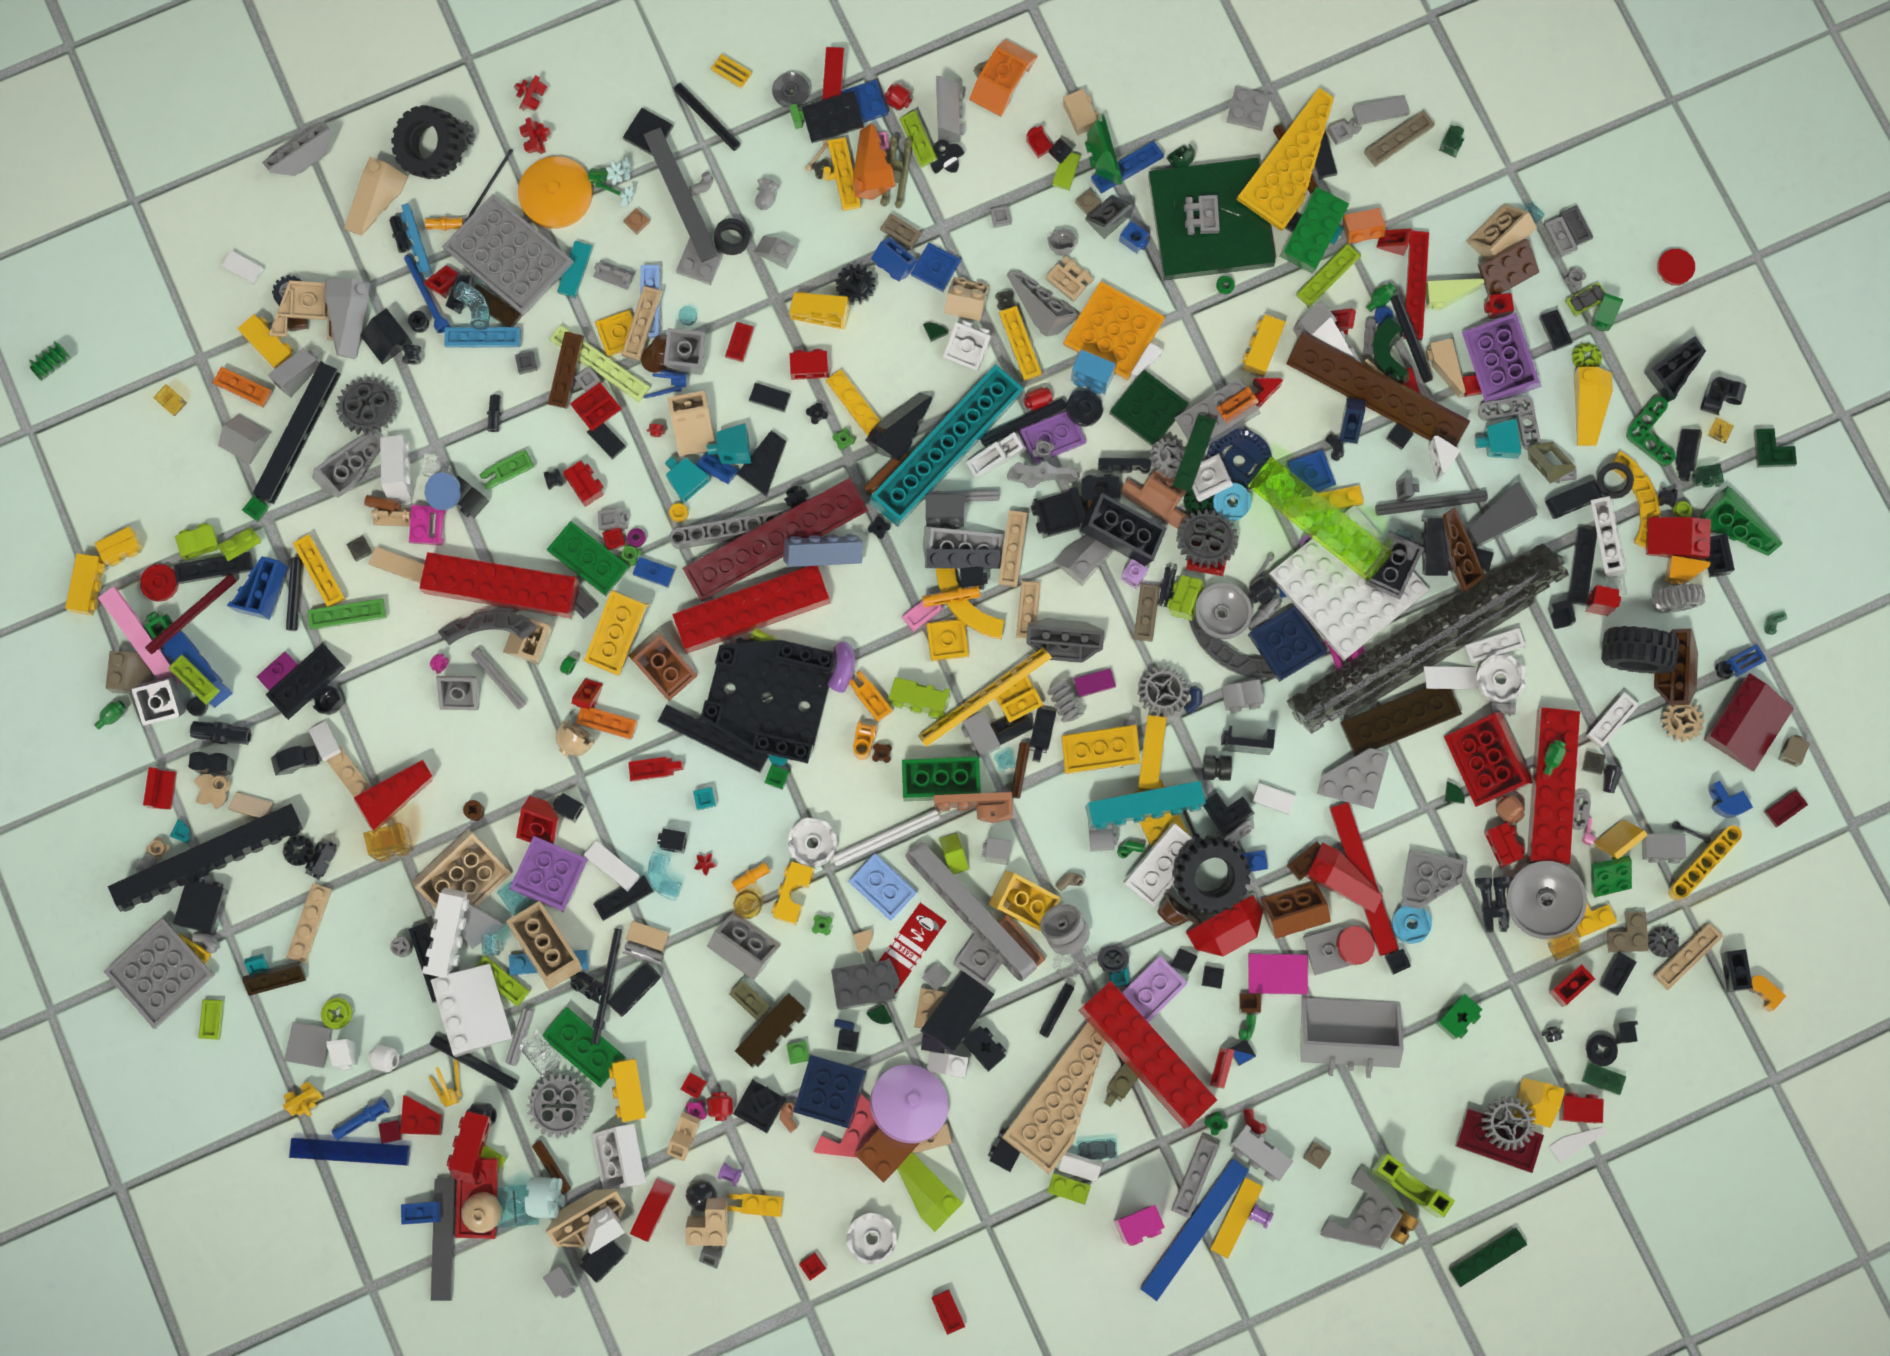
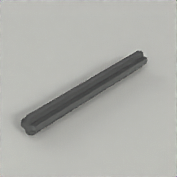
M1484 490L1379 504L1375 507V513L1377 516L1485 502L1488 499L1487 491Z

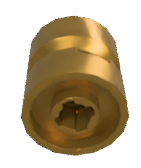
M1397 1207L1403 1216L1390 1238L1404 1246L1410 1237L1409 1231H1414L1419 1221Z

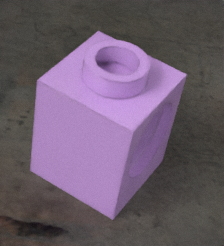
M1131 559L1122 573L1121 580L1137 590L1147 575L1148 568Z

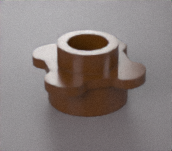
M874 744L872 760L874 762L884 761L889 763L891 761V745Z

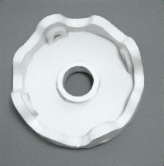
M1494 654L1489 656L1477 670L1476 684L1478 690L1486 699L1492 702L1506 703L1512 701L1525 687L1524 665L1510 655ZM1495 676H1504L1505 683L1498 684L1495 681Z
M804 818L791 829L788 848L792 857L798 863L814 868L822 866L831 860L837 848V839L832 827L824 820ZM809 839H817L818 846L813 849L807 846Z
M867 1213L861 1215L852 1222L847 1233V1246L851 1254L857 1260L866 1264H877L885 1261L893 1253L897 1243V1234L893 1224L880 1214ZM869 1233H875L878 1237V1241L873 1245L866 1241Z

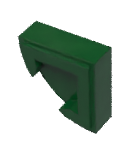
M931 322L923 324L930 342L948 335L943 326Z
M1447 782L1444 802L1464 804V794L1457 785Z
M884 1004L867 1013L868 1017L878 1024H890L893 1022Z

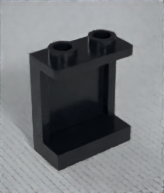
M1077 487L1070 488L1069 492L1037 500L1035 498L1033 499V505H1030L1032 515L1037 516L1038 523H1036L1038 534L1042 533L1043 539L1080 529L1086 516Z
M1228 725L1226 730H1223L1221 735V745H1224V751L1270 755L1274 749L1275 729H1267L1263 740L1232 737V726Z
M198 877L190 880V883L183 888L173 924L216 935L217 927H215L224 893L227 894L228 889L223 888L224 884L212 881V884H207L205 879Z

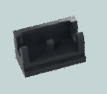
M1727 534L1710 536V557L1705 559L1707 562H1711L1707 568L1709 578L1730 575L1735 571Z

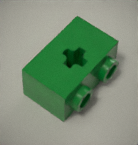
M1464 993L1439 1019L1436 1025L1453 1040L1458 1037L1461 1039L1469 1031L1467 1029L1470 1023L1474 1025L1480 1019L1481 1015L1479 1013L1483 1009ZM1463 1014L1464 1017L1462 1019L1464 1021L1458 1022L1459 1017L1457 1015Z

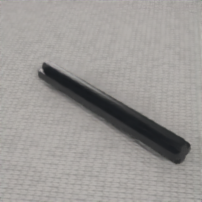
M682 83L675 85L674 91L733 151L740 148V142Z
M1396 294L1390 297L1400 326L1403 328L1404 336L1423 383L1433 380L1432 374L1401 296Z
M1060 398L986 433L980 441L983 446H987L1013 432L1034 424L1065 409V401Z
M437 1035L432 1037L430 1046L510 1090L516 1088L518 1083L516 1079L469 1053L455 1057L452 1054L449 1042Z

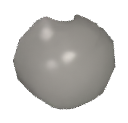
M1065 228L1054 230L1052 235L1047 238L1049 248L1054 254L1059 256L1070 254L1077 244L1075 234Z

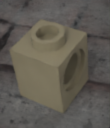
M1799 735L1788 737L1778 760L1794 767L1800 766L1803 763L1810 743L1806 742L1805 738Z

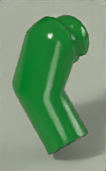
M1128 840L1119 846L1117 854L1120 858L1124 859L1133 851L1143 853L1145 843Z
M1246 1014L1245 1029H1240L1238 1033L1240 1039L1248 1041L1252 1038L1256 1024L1255 1015Z

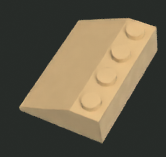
M468 828L412 881V884L435 908H437L439 894L444 888L467 892L469 902L478 906L512 873Z

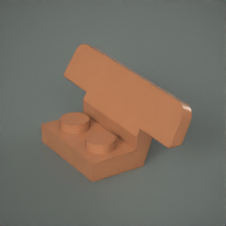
M1155 469L1143 487L1130 479L1125 481L1121 490L1125 497L1173 527L1180 529V523H1184V518L1190 519L1188 515L1176 509L1179 501L1187 491L1172 486L1175 480L1174 477L1168 479L1167 475L1162 477V472L1156 473Z

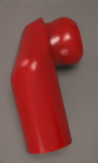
M1253 1109L1243 1110L1245 1125H1248L1251 1128L1250 1130L1257 1135L1265 1133L1266 1125L1254 1119Z

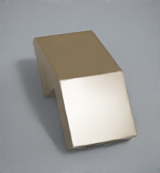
M682 1112L666 1154L685 1161L701 1119Z

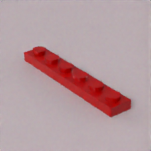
M1412 231L1408 251L1405 309L1417 339L1422 341L1429 232Z

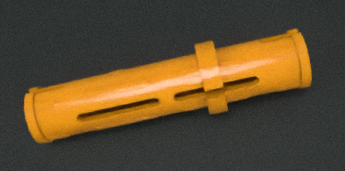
M979 585L963 589L959 587L953 591L922 596L924 608L958 601L962 603L964 600L981 598Z

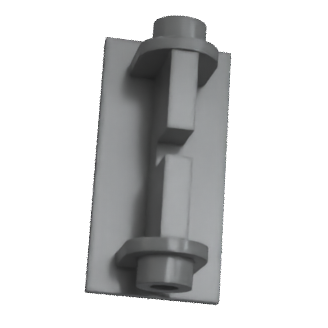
M600 260L594 266L596 271L593 277L628 290L635 273Z
M1251 818L1246 819L1224 836L1219 831L1216 833V837H1221L1235 845L1238 840L1243 836L1249 835L1254 829Z

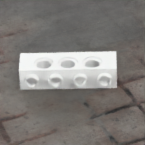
M1610 496L1590 500L1605 574L1608 578L1627 574L1613 502Z

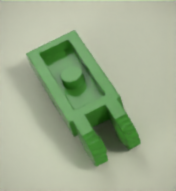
M523 450L492 465L491 468L480 473L481 479H486L496 474L497 478L485 484L486 489H491L535 467L527 451Z

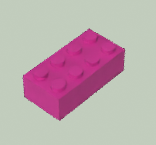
M1156 1205L1148 1206L1114 1221L1123 1244H1128L1129 1246L1143 1242L1142 1237L1153 1238L1162 1234L1161 1229L1165 1228Z

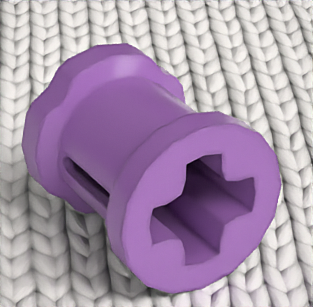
M724 1162L717 1178L727 1180L736 1187L743 1170L734 1169Z
M1255 1204L1248 1220H1254L1262 1224L1263 1228L1266 1229L1274 1213H1269L1261 1209L1258 1204Z

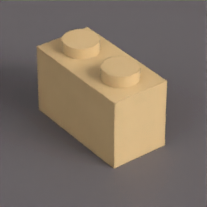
M1084 89L1064 96L1062 103L1077 136L1088 132L1099 117L1097 110H1093L1091 106L1092 100L1090 95L1086 94Z

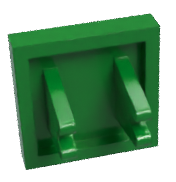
M1629 855L1619 859L1611 857L1612 860L1600 863L1594 861L1591 864V886L1594 898L1632 889V860Z

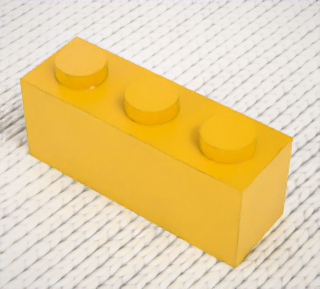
M253 314L237 329L267 362L276 369L293 356L291 352L294 350L286 342L282 344L279 340L281 337L269 336L270 330L267 328L269 324L262 316L258 318Z
M1267 314L1264 315L1263 320H1258L1255 328L1258 330L1256 336L1252 335L1248 345L1251 347L1249 353L1245 352L1242 363H1245L1243 370L1264 378L1285 327V321Z
M76 553L65 609L69 612L93 616L94 611L97 610V595L102 588L101 576L106 568L105 563L99 556Z
M635 1057L611 1062L612 1067H608L610 1079L615 1081V1087H612L614 1099L618 1098L619 1106L615 1107L617 1118H621L622 1123L646 1118Z

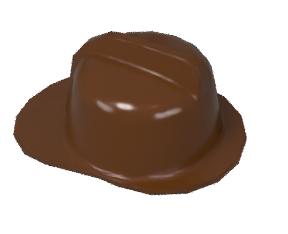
M667 335L655 337L652 343L644 350L641 363L645 370L658 373L668 367L664 365Z
M1164 893L1165 900L1158 908L1157 913L1165 922L1174 926L1181 925L1188 920L1195 924H1201V920L1195 913L1179 903L1169 893Z

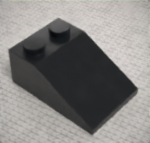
M1390 530L1365 584L1400 600L1425 545Z

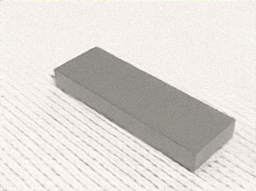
M1405 96L1352 107L1356 125L1408 116L1410 113Z

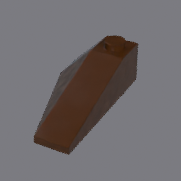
M1455 507L1443 514L1450 571L1457 588L1464 592L1486 576Z

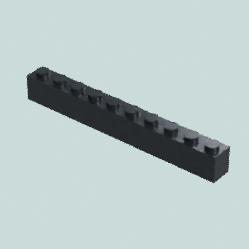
M289 804L107 887L120 912L130 911L137 904L150 902L157 895L167 894L177 886L189 884L190 880L207 876L212 870L222 869L232 861H240L252 852L258 853L262 851L265 846L275 845L285 837L295 836L303 830V827L293 805Z

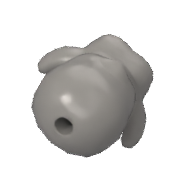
M760 178L757 180L759 183L757 188L759 193L755 198V205L760 210H768L775 200L774 192L779 188V185L771 179Z

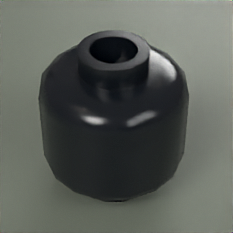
M1260 576L1249 585L1251 592L1249 597L1255 604L1259 602L1264 605L1276 596L1277 587L1269 577Z
M476 1102L467 1109L468 1112L489 1116L491 1120L490 1127L496 1122L497 1112L490 1103Z

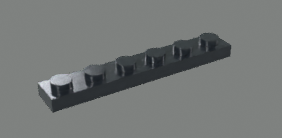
M667 704L658 719V723L758 773H761L769 758V755L752 751L723 732Z

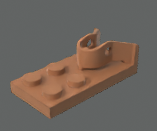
M1012 792L934 795V809H938L939 812H948L950 808H958V811H968L969 807H976L977 820L989 823L1011 820L1013 812Z

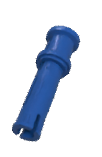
M381 1096L377 1102L370 1106H365L362 1112L332 1129V1134L338 1141L365 1123L376 1121L377 1117L385 1112L389 1113L391 1109L386 1100Z

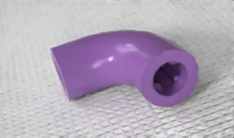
M839 642L833 650L836 653V664L828 686L834 691L844 693L853 675L855 656L852 646L848 642Z

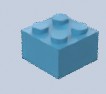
M1080 350L1072 368L1071 381L1078 387H1087L1095 394L1105 395L1113 379L1116 364Z

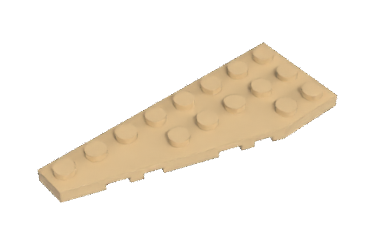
M1088 1021L1002 1136L1005 1141L1048 1175L1051 1174L1074 1142L1075 1133L1081 1120L1080 1117L1090 1092L1102 1048L1105 1044V1040Z

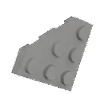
M1368 748L1357 756L1350 758L1334 769L1322 774L1317 794L1374 809L1389 753Z
M1410 849L1408 852L1401 906L1421 909L1464 882L1468 861Z

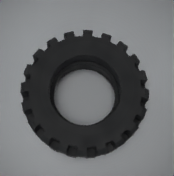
M427 105L412 107L411 111L403 113L404 117L398 119L396 122L398 125L393 129L394 137L391 138V144L394 145L392 152L396 155L395 160L404 171L414 176L425 179L446 177L450 174V170L454 171L457 168V162L460 163L462 160L461 154L465 151V147H463V142H465V136L462 135L464 132L461 125H458L459 121L456 117H453L447 111ZM433 126L437 132V146L428 158L423 159L419 150L420 138L426 129Z
M1636 626L1608 628L1603 637L1601 660L1606 666L1617 668L1618 670L1649 674L1669 673L1677 666L1679 640L1672 633L1654 628Z
M1206 836L1205 839L1199 837L1195 839V843H1187L1185 845L1187 849L1179 851L1178 855L1180 858L1179 860L1175 859L1173 864L1176 867L1175 870H1172V876L1175 878L1173 883L1178 890V894L1194 909L1208 914H1212V911H1215L1217 914L1223 913L1224 908L1227 910L1232 909L1234 902L1239 904L1241 902L1240 896L1242 894L1246 895L1248 890L1245 886L1250 885L1251 880L1248 877V874L1251 873L1250 867L1247 865L1248 861L1242 852L1231 842L1218 836L1216 838ZM1208 859H1222L1227 864L1228 870L1224 883L1213 891L1200 890L1195 883V874L1198 867Z

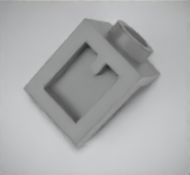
M616 507L598 511L599 530L628 529L629 517L626 510Z

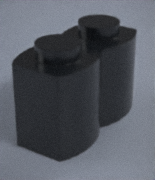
M193 752L190 754L188 767L199 774H211L214 772L218 775H230L233 773L234 760L223 753L208 755L204 752Z

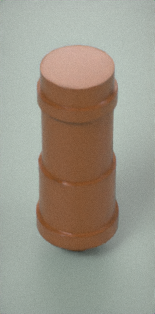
M366 495L364 505L371 508H378L389 512H397L401 509V504L395 499Z

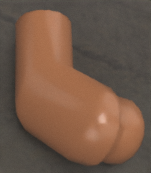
M787 1102L781 1108L780 1121L791 1133L798 1126L792 1120L794 1105L791 1102Z

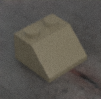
M110 651L105 689L112 693L133 694L132 688L152 681L153 672L137 653Z

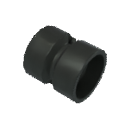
M1204 755L1203 780H1214L1218 777L1220 781H1231V756L1220 755L1219 758H1216L1215 755Z

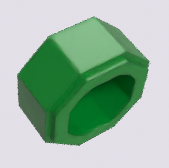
M567 656L561 663L560 671L567 676L570 675L576 666L577 660Z

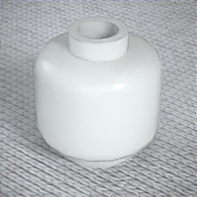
M377 1045L370 1051L368 1060L374 1070L390 1072L398 1066L399 1054L393 1047Z

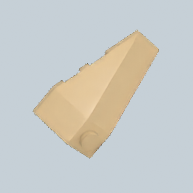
M370 157L362 173L344 229L362 236L376 221V218L382 211L389 207L394 198L401 194L408 176L390 164Z

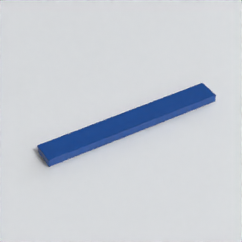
M1235 1159L1231 1160L1141 1287L1143 1292L1155 1301H1158L1250 1170Z

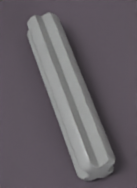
M522 1009L505 1061L509 1065H517L533 1016V1011L530 1009Z

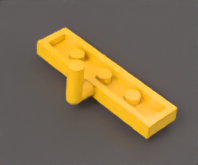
M846 137L828 140L827 145L834 172L830 173V167L826 166L823 169L822 178L824 181L836 180L842 211L861 208L860 199L855 197L853 188L854 172Z

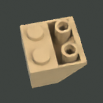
M953 277L947 293L944 313L981 321L990 285L980 281H967L962 277Z
M529 619L535 624L537 629L523 640L510 633L503 653L539 665L552 633V628L548 624Z

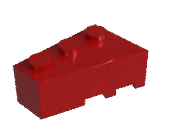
M466 1111L465 1116L460 1118L458 1126L460 1132L458 1136L454 1137V1151L447 1160V1167L453 1179L477 1183L478 1178L475 1177L477 1166L481 1165V1153L483 1147L486 1146L491 1125L489 1116Z

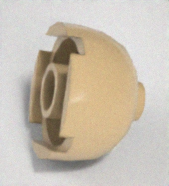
M563 720L556 731L555 738L560 747L559 751L565 756H582L586 754L594 745L595 740L591 741L589 739L591 735L575 723L569 725L567 724L568 720Z
M488 1192L475 1193L465 1201L462 1207L461 1217L463 1223L469 1230L476 1233L491 1231L499 1224L502 1218V1206L497 1198Z

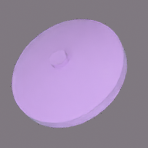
M899 1065L887 1070L876 1081L871 1092L870 1108L876 1124L886 1135L899 1142L920 1143L930 1139L942 1128L948 1115V1097L942 1083L934 1074L916 1065Z

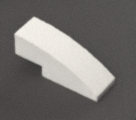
M1013 432L1000 442H995L968 460L966 464L974 477L978 478L1026 451L1027 447L1019 434Z

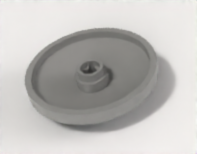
M1537 861L1525 866L1513 877L1507 892V907L1514 923L1526 934L1539 939H1556L1569 934L1580 924L1586 912L1587 894L1579 876L1566 865L1554 861Z

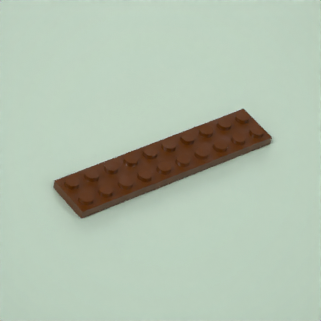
M1302 332L1286 363L1290 367L1348 398L1365 400V407L1397 424L1399 423L1401 426L1429 441H1432L1434 436H1439L1456 447L1470 423V420L1305 332Z

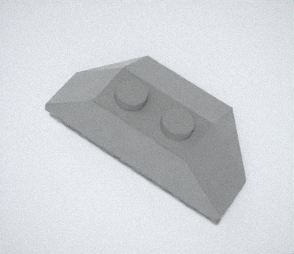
M324 121L318 125H313L275 149L262 163L270 173L291 176L302 173L307 167L320 161L325 156L331 130Z

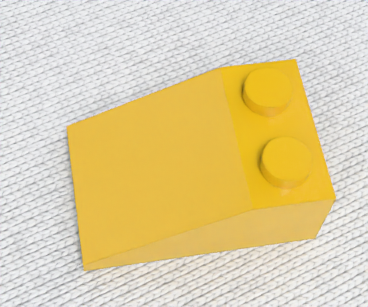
M1005 870L988 905L1041 932L1040 923L1042 917L1052 907L1057 906L1061 898L1027 879Z

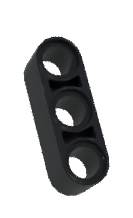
M1595 480L1556 495L1546 500L1545 504L1552 519H1557L1591 504L1590 500L1603 498Z
M648 962L645 963L610 998L607 1004L620 1017H623L659 981L661 975Z

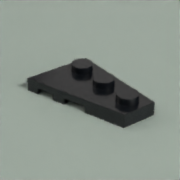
M771 430L751 455V463L744 464L738 471L737 476L767 497L787 444L786 440Z

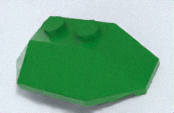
M1103 113L1100 114L1088 131V141L1085 142L1087 153H1091L1092 157H1089L1091 168L1095 167L1096 174L1117 185H1121V173Z

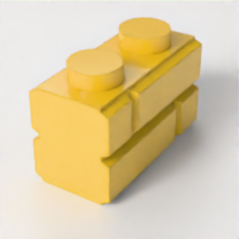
M130 526L94 543L102 561L108 566H116L122 562V559L134 557L139 554L138 551L143 549L135 531Z

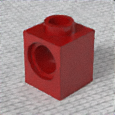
M1512 293L1489 295L1486 302H1484V311L1488 313V319L1502 318L1513 314ZM1494 304H1500L1502 309H1497Z

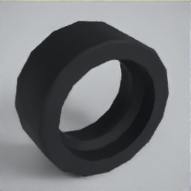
M734 218L724 219L719 222L714 233L716 248L727 255L741 254L746 250L750 239V231L747 225ZM725 230H734L742 236L743 240L740 243L731 244L721 237V233Z
M1618 462L1609 463L1602 467L1597 477V484L1601 493L1613 499L1622 498L1627 495L1634 483L1633 473L1630 468ZM1614 469L1621 470L1627 477L1626 486L1617 492L1610 491L1604 485L1605 475Z

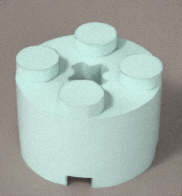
M530 1178L526 1186V1190H529V1196H525V1210L528 1216L534 1218L558 1217L560 1207L565 1205V1196L561 1194V1178Z

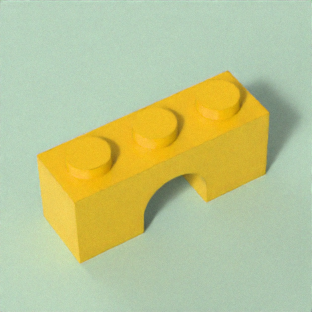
M791 861L790 866H786L784 871L786 879L784 884L781 883L777 894L780 897L778 903L774 902L771 911L774 914V919L797 926L803 907L792 902L791 892L797 887L809 889L815 872L814 868Z

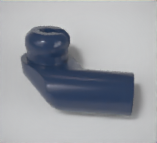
M1197 686L1190 687L1191 701L1184 707V710L1189 715L1202 704V690Z

